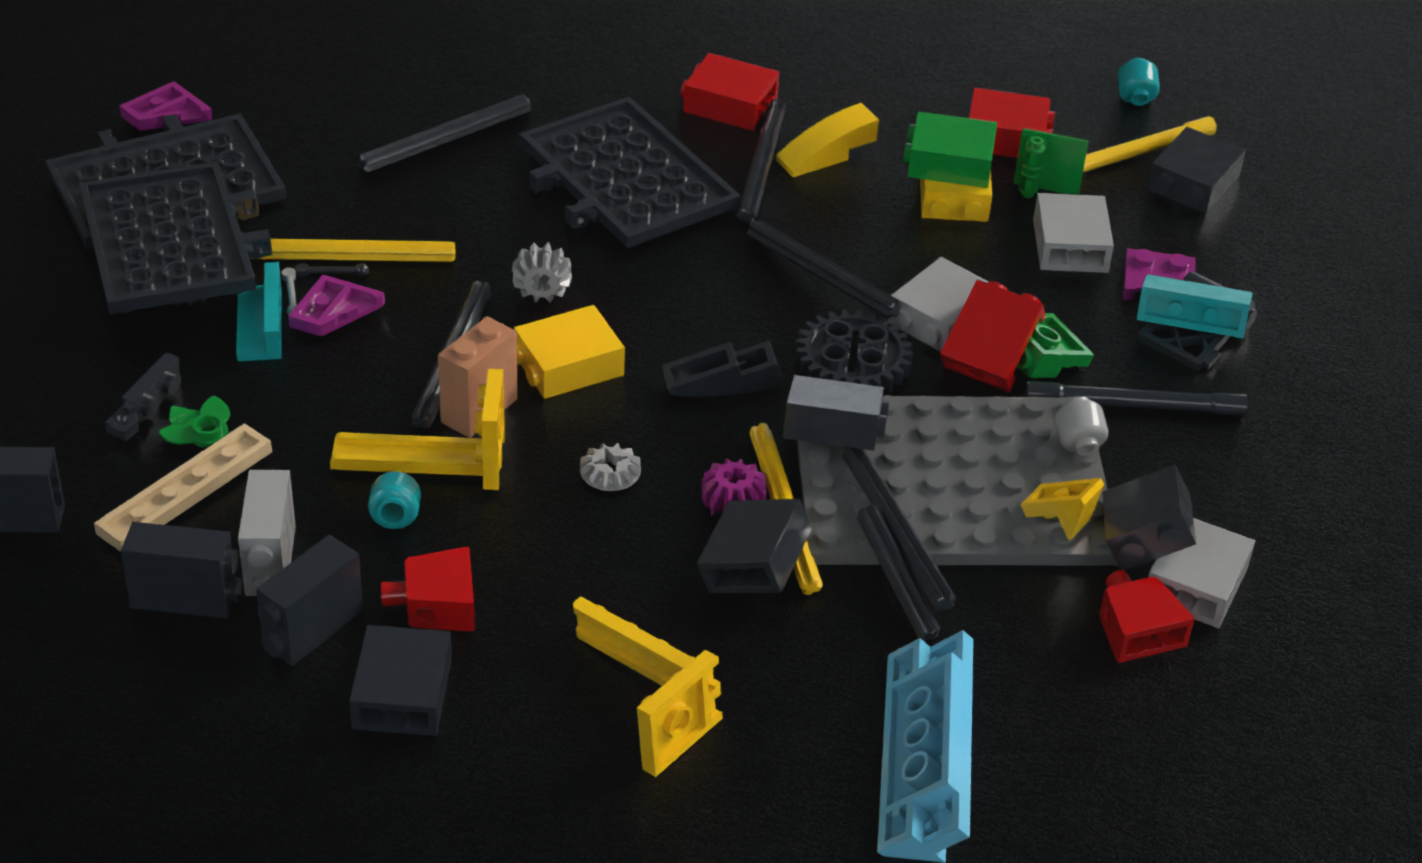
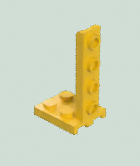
M488 369L486 384H479L478 407H483V410L475 411L474 430L482 438L340 432L335 436L330 469L483 476V489L499 490L502 444L505 440L504 369Z
M579 597L573 603L574 613L577 615L578 626L576 627L577 638L662 685L654 694L647 696L637 707L642 767L644 771L657 777L722 719V712L715 708V699L721 695L720 682L713 678V668L719 663V658L707 650H704L696 658L690 657L670 646L666 641L657 639L639 629L635 624L608 612L604 607Z

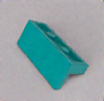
M279 262L264 263V285L256 286L257 290L238 294L236 347L238 361L281 359L282 288Z
M1146 275L1142 286L1137 320L1244 339L1253 293L1161 276Z

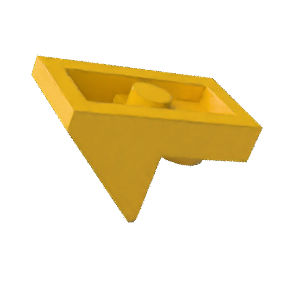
M1102 478L1043 483L1020 505L1026 518L1044 516L1045 519H1050L1057 516L1067 538L1071 540L1089 522L1104 487V482Z

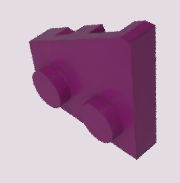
M175 81L120 105L121 117L140 131L163 128V116L176 114L182 125L212 120L211 108Z
M1127 248L1124 267L1123 300L1134 299L1135 292L1142 291L1146 275L1183 280L1190 271L1195 272L1196 257Z
M322 275L289 314V327L322 337L383 307L385 304L384 292Z

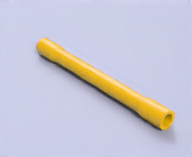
M1207 116L1187 122L1173 129L1086 154L1083 172L1168 147L1186 127L1207 135H1214L1216 123L1212 117Z

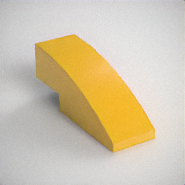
M862 103L845 108L821 120L792 140L776 155V161L792 177L847 161L849 149L877 141L879 119Z

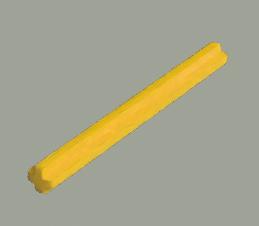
M271 239L272 255L258 259L453 262L456 249L455 243L451 241Z
M765 423L752 426L749 434L761 471L764 473L771 500L794 499L771 430H769L768 425ZM806 540L793 569L802 592L806 595H811L813 592L820 591L823 584L814 557L811 556L808 540Z

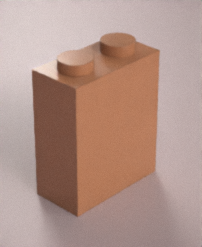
M486 316L438 354L442 424L468 438L476 434L474 430L475 411L483 410V407H478L479 384H486L488 369H504V410L517 400V335L515 330Z

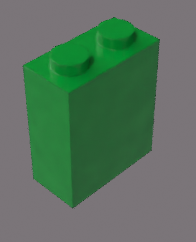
M918 112L916 125L909 124L907 143L905 144L903 163L909 164L908 177L988 188L997 122Z

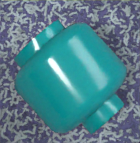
M1133 58L1120 67L1118 71V88L1122 100L1136 106H1142L1157 97L1160 85L1158 69L1154 63L1144 58Z
M386 472L379 476L371 488L368 502L370 516L380 526L393 530L402 529L412 524L418 516L421 491L419 484L413 477L403 472Z

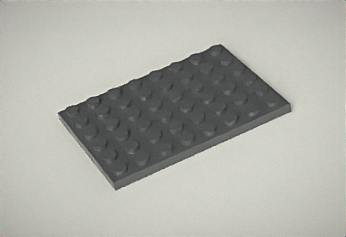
M883 396L882 400L890 401L884 438L877 437L874 451H865L936 565L1118 566L1105 537L1103 491L1108 490L1099 450L1086 456L1078 455L1077 452L1067 451L1060 444L1057 433L1055 415L1064 402L1075 397ZM796 440L802 505L812 528L807 538L808 547L816 565H880L857 520L858 511L862 507L871 505L842 457L844 447ZM1102 478L1104 482V487L1089 522L1071 540L1067 538L1057 516L1050 519H1045L1044 516L1026 518L1020 505L1043 483Z

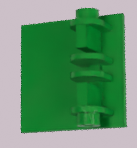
M1023 128L1014 184L1019 185L1021 195L1025 198H1032L1039 189L1079 195L1089 141Z

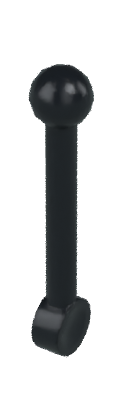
M300 263L295 266V271L298 277H306L309 274H357L360 277H365L369 273V268L363 263L358 264L356 267H309L305 263Z

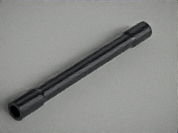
M1026 381L1025 397H1086L1101 406L1199 411L1235 416H1245L1248 407L1246 394L1218 392L1204 394L1105 388Z

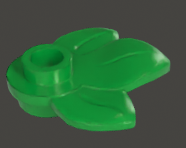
M211 396L207 399L200 411L172 406L169 418L171 425L159 430V434L169 443L178 445L195 444L199 447L208 448L229 434L226 424L230 418L229 407L216 396Z

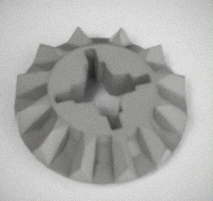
M602 443L599 449L588 448L587 455L581 457L580 474L583 480L594 488L605 491L622 490L633 485L640 477V457L634 456L632 448L621 449L618 443L613 447H607ZM611 462L613 466H616L615 472L605 463Z

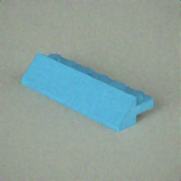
M963 630L931 647L919 638L888 654L877 852L882 856L946 863V848L970 837L973 639Z

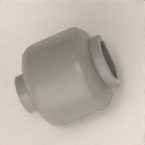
M1075 397L1067 400L1055 415V425L1060 444L1067 451L1077 452L1081 456L1091 455L1097 452L1099 446L1104 444L1108 438V427L1103 409L1097 402L1091 401L1086 397Z

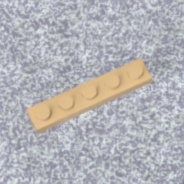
M244 423L94 523L96 534L121 552L132 521L165 525L272 453L271 441Z

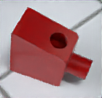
M469 547L408 557L405 560L406 581L381 582L382 607L407 605L408 625L410 627L475 631Z
M1124 570L1115 571L1106 579L1108 588L1104 590L1099 613L1100 620L1118 663L1188 646L1195 618L1158 578L1148 577L1132 581Z

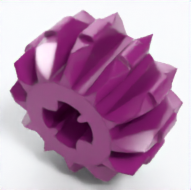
M726 458L723 464L712 463L711 469L705 472L702 478L703 506L711 510L712 516L723 514L729 501L766 500L767 490H765L766 480L764 473L758 472L756 464L745 465L742 458L738 462H731Z

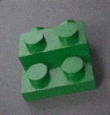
M1045 313L1046 318L1043 324H1037L1016 368L1032 379L1057 378L1062 367H1088L1094 354L1054 314Z

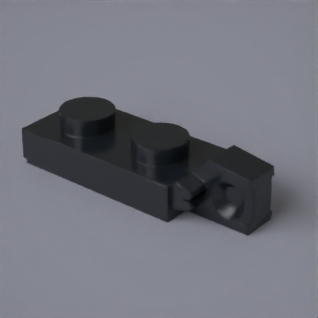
M165 353L122 396V406L106 421V433L126 442L139 432L138 426L147 417L151 418L156 413L159 405L168 395H173L178 390L181 384L179 357Z

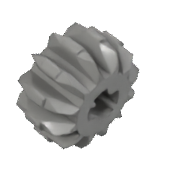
M534 242L530 246V250L521 248L518 258L512 264L514 287L521 288L522 297L533 295L535 303L540 297H545L550 303L554 295L563 297L566 287H569L572 280L570 258L564 257L562 248L552 251L549 242L544 248H539Z

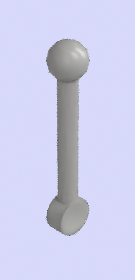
M285 268L281 272L282 279L287 284L289 298L288 315L297 306L293 282L296 279V271L293 268Z

